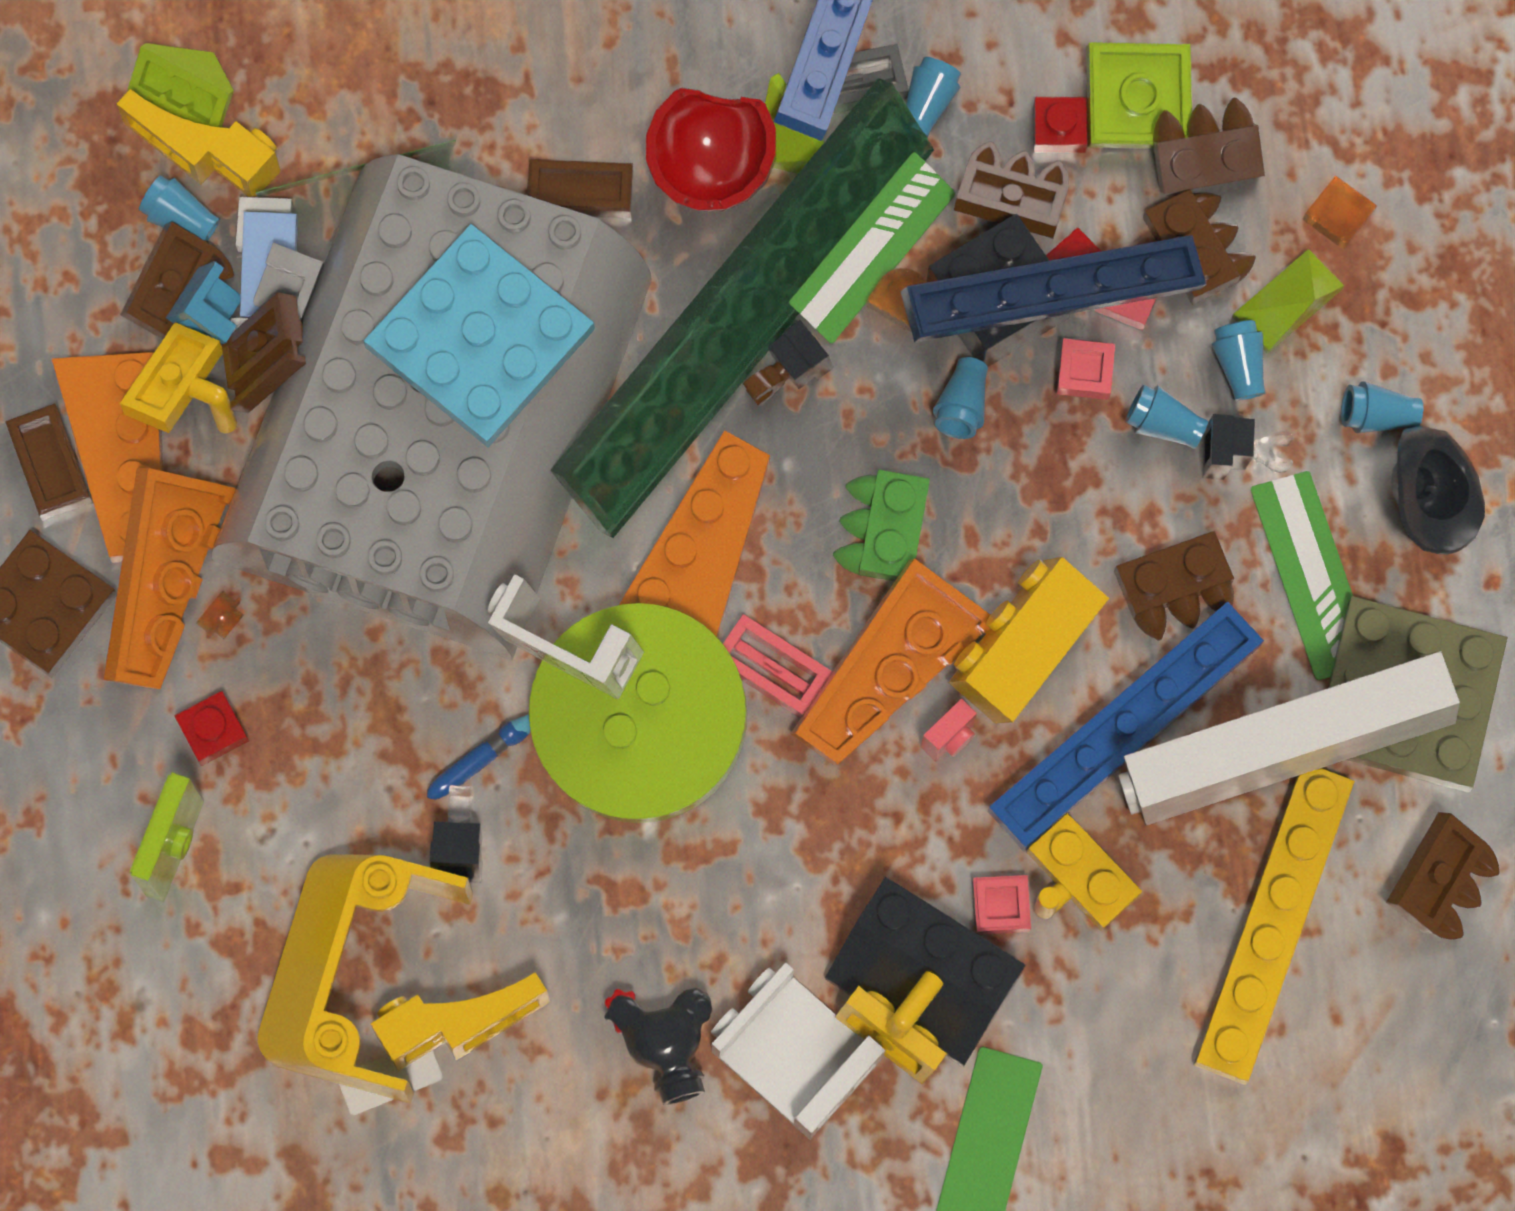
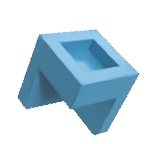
M214 261L198 267L166 318L173 324L176 322L215 338L221 344H224L237 326L229 319L241 302V295L218 278L224 267Z

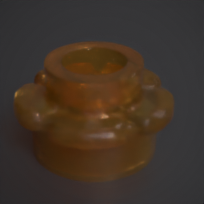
M222 591L199 618L196 624L208 633L205 637L206 639H211L215 633L225 639L241 620L244 614L237 609V606L242 601L239 596L234 600L226 592Z

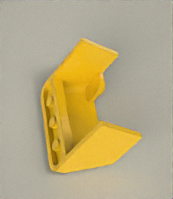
M330 854L317 859L308 870L258 1031V1046L266 1060L279 1068L411 1104L414 1092L407 1080L355 1066L361 1045L359 1033L354 1024L347 1018L326 1012V1006L357 907L376 912L392 910L405 899L408 889L470 905L473 892L468 878L385 855Z

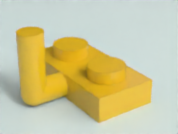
M175 322L120 402L124 415L170 433L191 400L195 398L209 404L218 431L221 433L234 431L237 427V420L234 411L230 409L227 391L223 387L205 380L223 354L220 341Z
M1068 813L1027 850V854L1056 883L1052 887L1042 889L1034 905L1036 915L1042 919L1051 918L1069 900H1072L1094 925L1102 931L1143 892Z
M926 971L895 1013L893 1005L885 997L874 991L866 992L858 986L835 1016L836 1019L864 1040L870 1036L885 1049L884 1056L921 1084L927 1080L947 1055L938 1047L937 1039L928 1030L914 1025L943 986L942 980L931 972Z

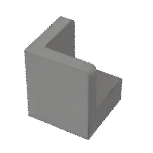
M273 243L266 260L267 266L253 303L261 308L278 292L296 296L299 319L302 322L324 263Z

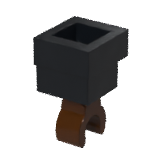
M801 320L784 331L781 337L768 346L776 363L756 372L743 383L747 393L758 406L768 401L789 378L800 389L814 377L818 380L834 368L828 353Z

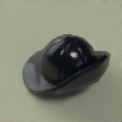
M1425 426L1403 430L1398 442L1397 463L1392 470L1391 489L1395 502L1399 506L1400 519L1404 530L1410 539L1423 551L1444 555L1457 553L1476 538L1485 518V501L1479 476L1463 448L1447 431Z

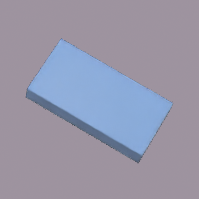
M244 212L240 317L250 318L260 309L254 305L253 299L267 266L266 260L272 244L276 243L297 251V214Z

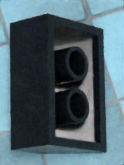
M885 876L853 926L825 976V980L850 996L858 986L866 992H877L893 1005L895 1013L926 971L935 974L942 980L943 986L914 1025L928 1030L937 1039L938 1047L947 1053L946 1057L964 1067L1021 977L1026 964Z

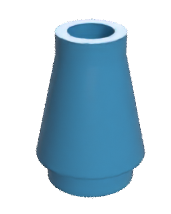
M924 57L920 66L913 68L905 112L900 127L913 135L928 138L932 127L960 90L961 86L958 84L961 72L946 62L931 57Z
M162 175L158 176L152 183L139 206V211L148 216L147 222L162 228L165 224L173 222L206 242L209 241L220 222V218L213 215L176 178L170 181Z
M1255 321L1236 322L1215 329L1216 342L1212 343V347L1233 390L1235 401L1265 395L1263 332H1257Z
M963 357L958 360L955 372L933 409V414L936 417L935 426L943 434L957 439H969L974 437L977 429L984 425L985 388L988 366L983 361L972 357Z
M1365 381L1360 382L1358 386L1348 385L1345 389L1341 404V421L1344 427H1352L1355 433L1414 428L1420 426L1422 422L1423 401L1421 398L1409 397Z
M1142 385L1129 408L1125 423L1136 427L1135 433L1184 444L1195 449L1205 433L1208 420L1196 415L1158 385L1154 389Z

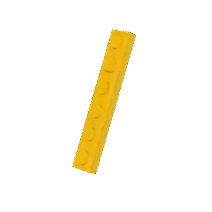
M1322 768L1297 776L1194 1066L1244 1085L1248 1083L1352 791L1354 780Z

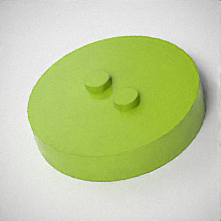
M633 603L608 607L594 612L572 625L554 642V645L591 663L611 624L631 634L644 651V654L618 700L542 660L536 672L530 694L529 724L536 752L550 777L564 793L585 809L612 820L629 823H649L667 820L682 815L706 801L725 782L740 756L747 730L748 714L744 686L738 669L725 646L708 628L694 618L680 611L654 604Z

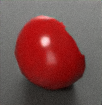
M679 88L655 111L646 133V162L655 184L675 203L699 211L722 212L748 202L767 183L776 161V127L766 104L761 99L748 97L725 99L708 95L700 90Z

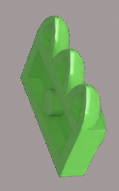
M878 469L877 475L860 476L846 484L848 492L856 500L871 506V509L854 510L840 517L839 522L844 529L856 538L864 540L865 543L848 544L833 552V557L843 568L854 574L895 582L908 561L916 559L930 478Z

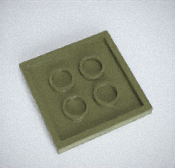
M1351 596L1348 601L1328 688L1441 651L1460 704L1456 724L1347 760L1469 793L1474 787L1508 637Z

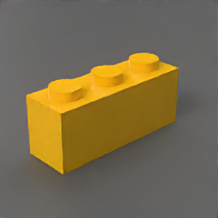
M1063 557L1047 559L1043 562L1037 560L1031 564L1018 581L1022 589L1011 603L1006 600L993 611L986 622V625L990 627L989 631L979 643L974 641L969 644L954 663L958 670L948 683L995 724L1014 722L1109 599Z

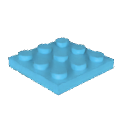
M470 224L366 337L364 345L373 355L489 448L593 333L595 325L591 319L474 225Z

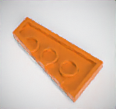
M154 352L51 358L107 552L112 563L122 562L137 468H151L163 471L162 430L124 415L120 402Z
M724 430L619 605L643 603L665 606L694 618L717 637L766 477L770 455Z
M137 468L103 680L148 689H161L185 627L181 621L189 599H196L203 581L202 578L198 577L208 550H212L220 532V528H218L219 521L225 506H230L236 488L156 469Z
M915 558L909 560L790 734L832 765L839 764L888 721L889 717L903 704L923 690L926 684L946 666L951 665L969 644L976 641L982 634L987 633L990 627L986 625V622L991 614Z

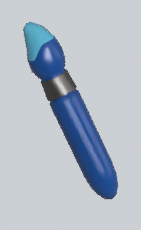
M529 714L503 724L499 733H495L486 739L485 742L479 744L440 774L427 789V798L437 800L447 796L493 762L509 746L522 742L531 732Z

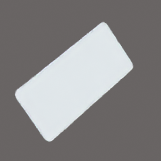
M433 1050L400 1071H397L388 1055L359 1066L360 1068L407 1080L413 1092L443 1079ZM339 1084L351 1115H357L394 1100Z

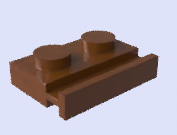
M280 292L276 293L239 326L226 343L221 344L227 388L235 391V398L230 402L231 410L245 413L251 412L306 364L305 356L298 355L297 349L303 343V326L299 319L296 296Z

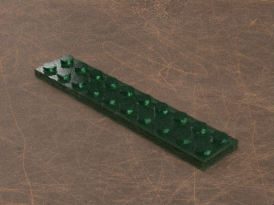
M880 78L874 82L550 470L603 534L611 538L618 534L769 351L768 346L781 337L783 332L795 320L799 313L790 305L791 298L913 152H916L926 161L934 152V148L893 83Z

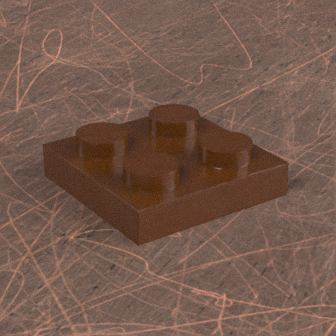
M29 530L0 567V642L50 678H53L115 599L117 592L113 587Z

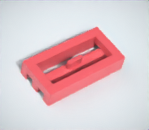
M744 614L723 643L729 654L734 650L802 694L801 700L797 699L732 657L743 682L800 719L833 672ZM744 633L814 677L815 679L812 684H808L740 640Z

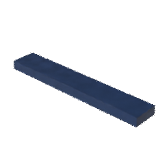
M1193 235L907 286L901 291L915 343L1197 291L1206 285Z

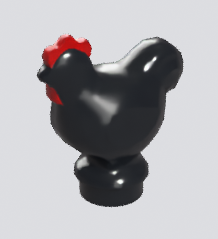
M698 988L684 990L669 1008L646 1012L635 1001L636 994L634 991L624 992L621 989H616L613 995L605 1000V1007L608 1011L604 1018L607 1021L613 1022L616 1033L623 1035L628 1053L637 1064L655 1069L662 1074L654 1085V1090L660 1094L662 1104L672 1105L704 1094L705 1090L702 1079L705 1077L704 1073L701 1070L690 1067V1060L699 1048L702 1024L710 1019L712 1013V1002L708 993Z

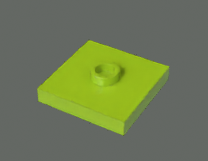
M1088 43L1086 46L1088 148L1154 149L1153 131L1156 121L1163 110H1168L1178 119L1185 135H1187L1188 123L1192 114L1191 44Z
M171 772V775L168 774L129 871L132 878L147 897L161 902L165 901L180 861L184 859L189 850L193 837V828L204 803L190 778Z

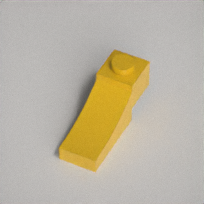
M131 89L116 103L126 126L200 185L216 171L246 196L257 197L256 192L263 191L281 172L275 153L277 150L276 145L266 134L257 128H253L249 132L237 121L230 128L214 127L192 122L155 106Z
M535 972L499 991L463 1001L423 1003L418 994L408 1001L405 996H401L384 1005L377 1012L379 1018L370 1024L397 1071H400L443 1043H446L457 1061L550 1003L547 989Z

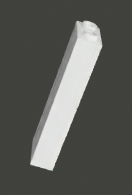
M1440 651L1126 755L1124 759L1128 771L1118 774L1131 815L1141 812L1147 826L1456 724L1460 702Z

